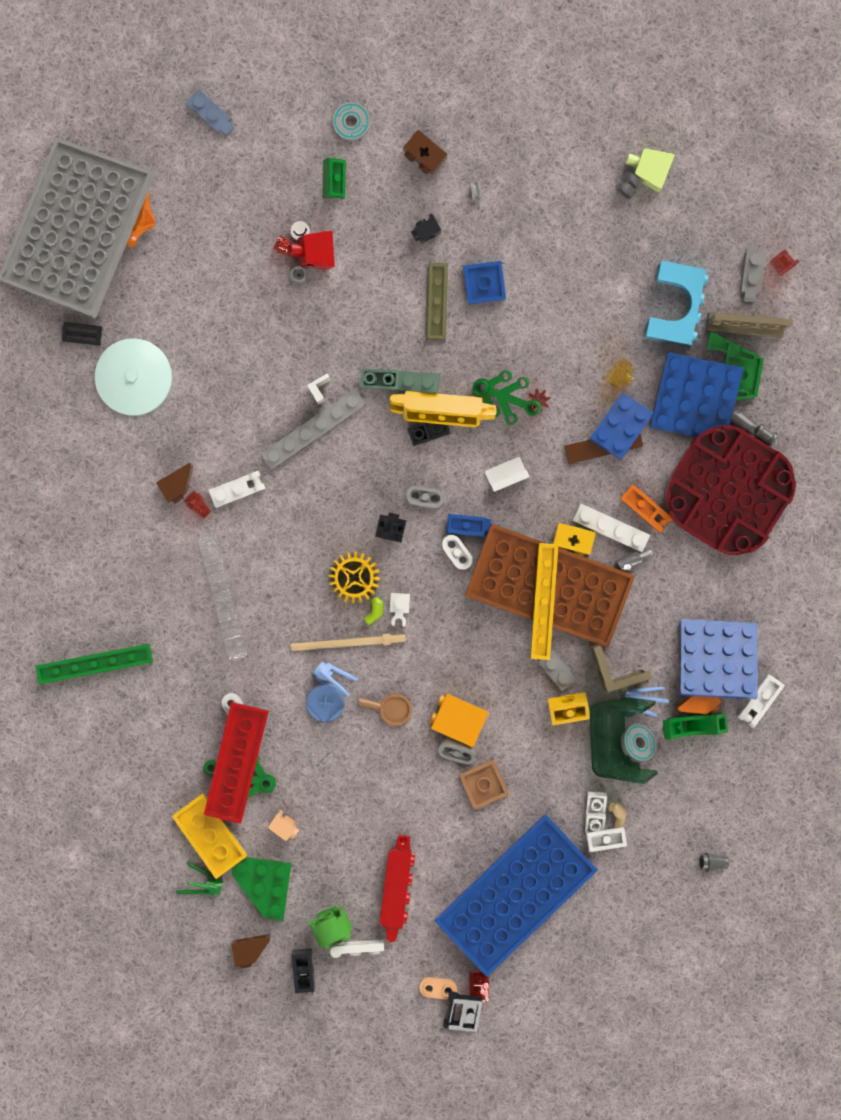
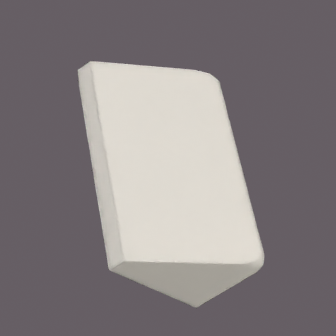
M624 827L586 833L589 852L627 846Z

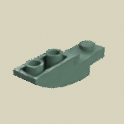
M362 368L360 388L439 393L440 374Z

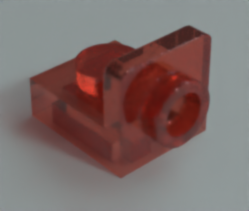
M470 972V995L483 997V1003H489V976H486L483 972Z

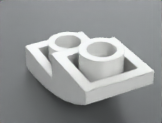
M587 791L585 833L605 829L607 793Z

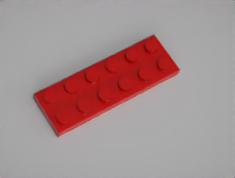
M231 701L204 815L242 823L269 710Z

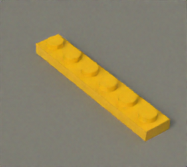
M538 543L530 659L550 660L559 544Z

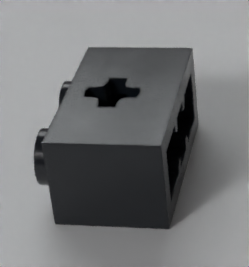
M312 948L293 950L292 965L295 994L315 992Z

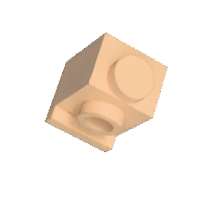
M280 810L268 828L287 841L289 837L293 839L299 829L294 825L295 821L287 815L283 817V811Z

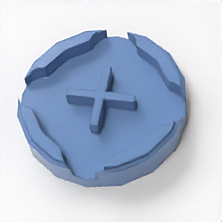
M327 683L314 687L309 692L306 701L309 714L321 722H331L337 719L343 712L345 704L342 692L334 685Z

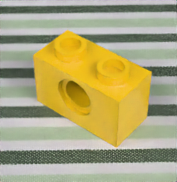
M586 692L548 699L553 726L591 719Z

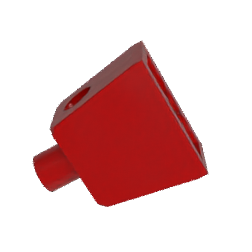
M333 230L303 235L298 238V244L289 245V255L298 256L300 266L321 270H330L335 267Z

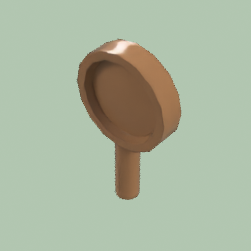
M399 693L386 696L382 702L359 699L358 706L380 710L382 719L392 726L405 724L412 714L410 701L406 696Z

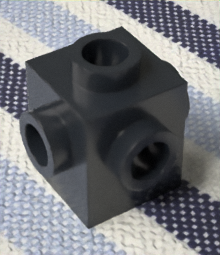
M390 512L388 516L380 514L375 537L401 543L407 520L399 519L400 515Z

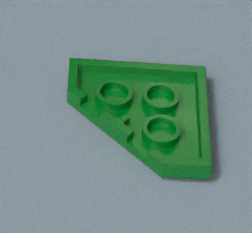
M246 857L233 867L232 876L262 916L267 919L284 921L292 863Z

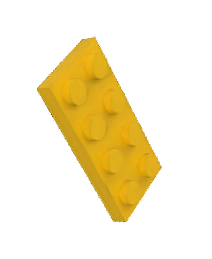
M202 793L175 813L172 818L215 879H217L248 855L223 819L204 815L207 797Z

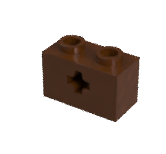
M419 130L415 132L403 147L404 156L411 162L416 161L423 173H430L432 176L444 163L448 155ZM425 151L428 152V153H427V156H428V157H426L425 155H424L423 157H421V152H423V153H424Z

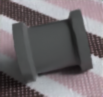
M760 424L753 437L771 446L778 434L770 432L764 427V424Z

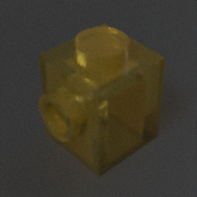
M618 359L604 380L620 390L624 384L628 385L634 378V375H632L634 371L632 364L626 359Z

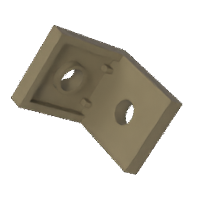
M595 644L590 646L605 691H626L630 689V685L641 686L649 683L648 680L652 679L651 672L647 669L612 679L601 645Z

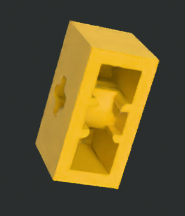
M557 523L552 544H559L558 548L566 551L567 549L572 550L574 554L585 557V554H591L596 532ZM574 535L575 539L578 540V544L571 546V542L568 539Z

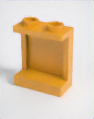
M446 692L445 696L441 695L437 703L440 706L438 712H433L429 721L432 724L431 729L474 747L489 711Z

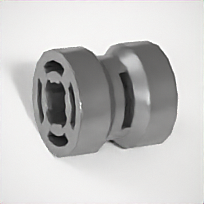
M626 172L623 176V181L615 189L626 198L631 199L634 195V190L640 186L642 181L634 174Z

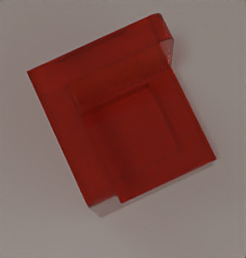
M785 249L769 261L780 277L800 262L798 259L794 261Z

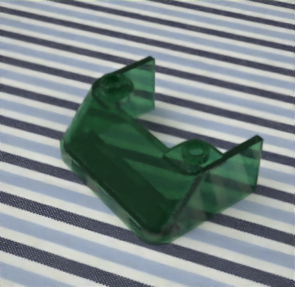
M626 697L600 701L591 706L592 771L596 776L645 784L658 774L657 770L640 768V763L630 760L631 758L625 755L621 747V736L625 731V716L632 717L636 713H643L656 705V701Z

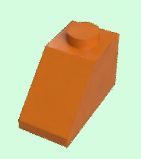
M688 696L675 708L680 712L708 714L710 712L712 714L719 709L721 700L717 697Z

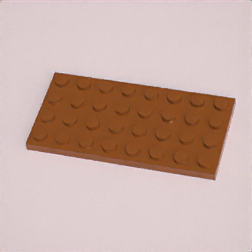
M491 523L465 596L533 620L538 543L544 542ZM558 548L552 627L609 648L635 576Z

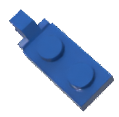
M448 514L446 533L485 537L488 533L491 519Z

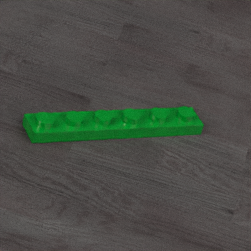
M149 643L36 665L35 667L40 685L153 663V657Z

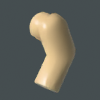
M611 802L608 809L616 817L614 828L624 827L626 811L620 803Z

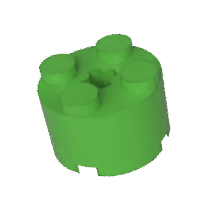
M341 905L340 909H337V906H332L316 914L317 919L313 920L311 918L308 922L318 945L322 946L323 949L331 947L338 940L345 941L351 937L350 932L353 926L344 907Z

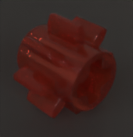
M535 389L534 395L528 394L531 400H535L537 396L540 399L543 398L541 406L549 407L546 401L551 398L544 395L546 390L539 393L538 389ZM535 404L532 405L533 410L537 408Z

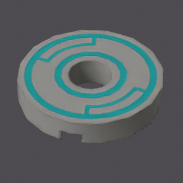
M356 102L341 104L335 110L332 117L335 133L341 139L348 141H357L363 138L368 133L370 127V116L367 109ZM348 117H355L357 123L355 126H348L346 119Z
M635 724L627 727L624 733H622L621 747L625 755L631 758L630 760L642 763L654 756L656 740L650 729L644 725ZM636 739L640 741L641 748L636 745Z

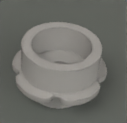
M300 265L295 266L289 273L291 281L295 284L305 283L308 276L307 269Z

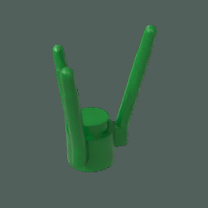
M188 862V866L212 879H207L206 884L190 881L187 883L190 886L205 888V890H176V893L220 895L223 880L215 879L211 872Z

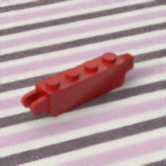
M402 834L398 835L395 848L390 849L388 852L380 915L381 925L387 927L386 939L389 942H395L398 936V929H402L403 924H407L408 912H405V904L409 905L410 893H407V888L412 886L413 874H409L410 866L414 867L415 855H412V850H410V836Z

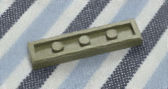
M429 263L427 340H446L448 263Z

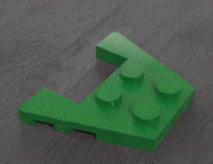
M709 332L706 349L726 352L725 364L743 367L736 400L757 397L764 358L714 332Z

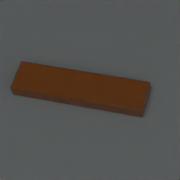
M641 434L629 450L643 447ZM591 440L564 446L568 464L610 455L609 452Z

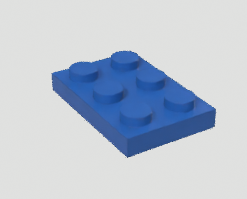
M622 392L589 440L619 460H622L652 418L654 412Z

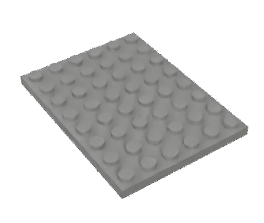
M56 137L0 271V281L96 318L155 177V173Z

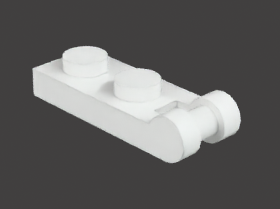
M259 471L210 489L209 493L215 508L266 489L264 483L260 481L259 477L261 475ZM250 480H252L254 484V487L249 488L247 483Z
M767 674L758 687V698L756 700L749 699L737 717L740 720L744 719L751 728H754L785 685L770 674ZM751 709L756 712L753 717L748 714Z
M384 940L336 942L331 946L330 954L334 958H338L341 954L350 953L351 956L361 955V952H369L371 955L380 954L381 951H384Z

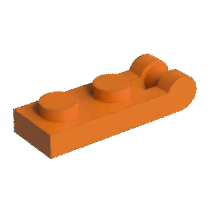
M634 484L620 498L659 533L664 530L663 527L667 522L670 523L672 521L668 513ZM657 514L662 517L658 522L654 520Z

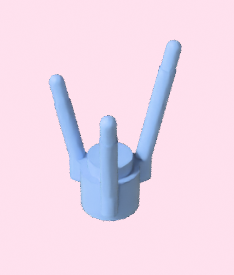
M322 662L313 672L317 676L315 679L321 684H326L325 681L328 680L347 697L350 694L331 677L333 672L330 670L351 680H358L351 674L334 667L329 662L327 665Z
M665 687L631 688V690H626L624 705H629V709L657 717L656 713L636 705H640V701L669 703V700L643 697L640 694L642 692L663 691Z

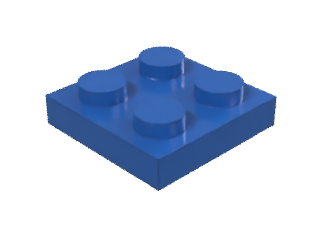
M501 261L463 266L468 305L506 300Z

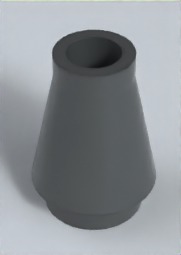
M736 410L730 418L732 426L741 428L751 435H754L759 428V425L754 423L743 411L739 412Z
M710 853L701 854L699 866L705 872L728 869L729 858Z

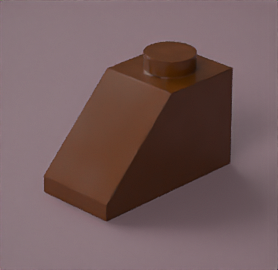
M191 463L156 482L168 503L173 502L176 504L184 499L183 495L187 493L193 471Z
M271 934L233 940L231 946L235 967H251L270 942Z

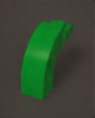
M727 713L669 717L663 720L662 731L664 733V740L692 735H719L727 733Z

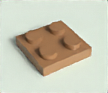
M494 759L459 774L474 810L509 795Z

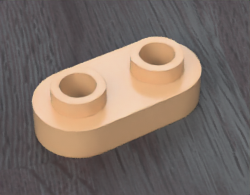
M426 977L421 980L419 985L421 994L429 998L448 1000L449 993L444 991L447 987L452 989L451 992L458 991L456 983L451 979ZM427 985H431L433 988L432 990L427 991L425 987Z

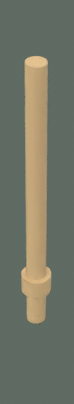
M382 634V636L294 643L291 644V651L383 644L385 646L391 645V643L406 642V635Z

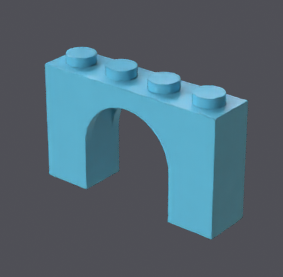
M660 261L655 282L673 285L682 289L688 297L689 309L686 316L678 321H667L650 317L647 320L644 338L690 347L692 343H695L697 332L694 330L695 325L699 324L701 313H698L699 305L702 306L705 294H702L703 286L706 287L708 282L707 269Z

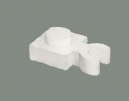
M391 593L390 612H395V616L391 621L392 626H395V620L398 618L402 620V626H405L406 619L403 613H409L410 594Z

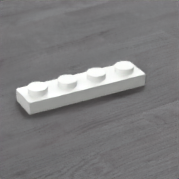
M581 503L572 520L639 552H643L650 537L645 532Z

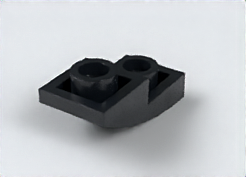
M420 423L407 428L413 446L451 434L448 425Z

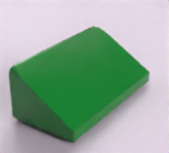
M324 159L322 198L345 199L346 160Z

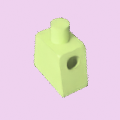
M644 149L640 157L629 154L626 165L636 168L634 175L643 184L660 192L675 155Z

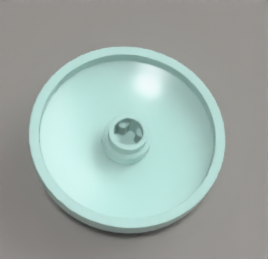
M125 339L112 344L99 358L95 369V385L101 399L111 409L124 415H144L158 408L167 398L172 385V370L167 357L152 343L142 339Z

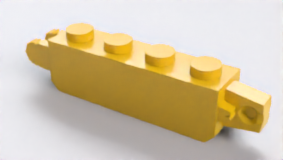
M406 391L405 395L393 394L389 398L390 412L403 414V418L410 422L477 427L480 425V420H494L496 416V406L482 403V398Z

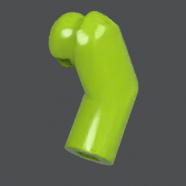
M378 597L371 599L372 612L364 617L368 625H371L383 615L384 604Z

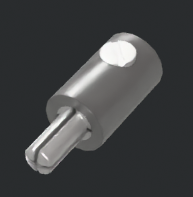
M651 549L640 554L638 551H635L617 559L616 563L619 569L625 572L643 564L642 560L652 556L653 553Z

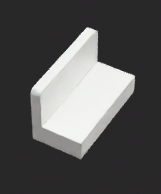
M328 374L307 385L318 405L325 402L318 388L331 381Z
M520 457L485 471L493 492L529 478V474L525 470Z

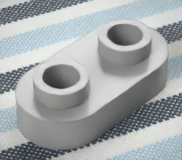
M412 486L406 492L407 501L412 505L439 508L444 502L443 493L437 489ZM413 492L419 493L418 499L412 498ZM433 495H436L438 497V501L436 503H433L431 501V497Z
M450 739L442 740L439 744L438 753L443 758L462 764H471L475 761L476 750L474 747Z

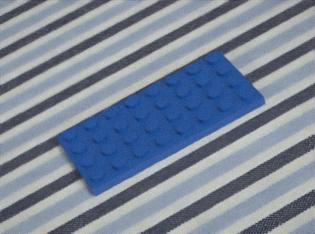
M544 814L444 909L434 921L471 961L488 976L590 879L598 869Z

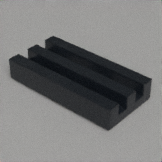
M64 322L62 342L101 346L103 327ZM73 327L97 330V334L67 331V328ZM67 335L93 337L97 339L96 341L66 337Z

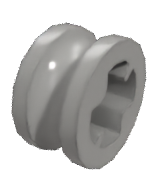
M477 182L475 185L470 183L472 201L475 198L482 199L480 183Z

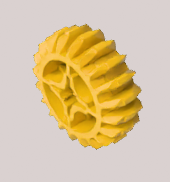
M347 552L346 556L348 559H344L340 555L339 558L342 562L339 563L335 560L334 564L337 565V568L330 567V570L334 571L335 574L328 575L329 578H334V581L329 582V585H336L332 592L334 593L339 590L340 593L337 597L340 598L344 594L345 602L348 601L349 597H352L351 603H355V597H358V601L361 603V596L363 595L368 600V592L373 595L375 594V591L371 589L372 586L375 588L379 587L378 584L374 583V580L378 581L380 577H374V574L380 571L379 569L374 571L372 569L377 564L376 562L371 565L368 563L371 561V557H368L366 561L363 560L364 553L361 554L360 558H357L358 553L354 552V557L351 558L350 553ZM351 561L362 563L355 571H351L344 566ZM366 567L370 572L369 585L361 578V574ZM361 569V571L359 572V581H361L363 584L354 581L353 583L351 582V584L348 586V583L350 582V574H348L346 571L355 574ZM340 570L347 576V582L343 588L338 579ZM354 584L365 589L355 594L347 592Z

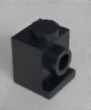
M430 214L429 220H420L415 224L414 230L410 232L415 241L419 240L423 244L441 234L442 230L433 214Z

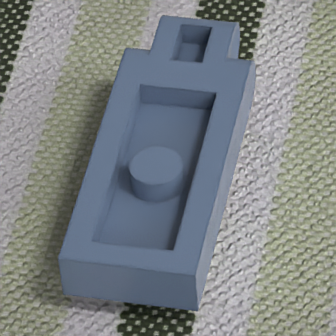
M200 89L186 102L218 134L222 131L227 136L235 128L230 123L232 119Z

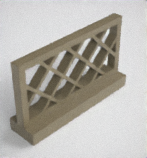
M708 312L706 332L783 338L784 331L793 326V320Z

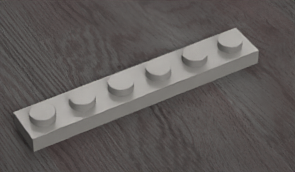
M354 389L268 448L261 455L273 470L364 407L366 403L357 390Z

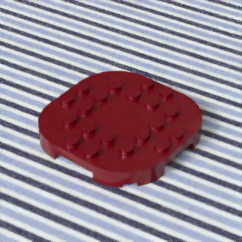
M729 425L713 426L700 432L692 440L670 475L664 490L665 507L672 521L677 526L710 547L728 555L751 553L759 549L768 540V535L788 504H791L796 491L794 469L782 453L753 437L745 430Z

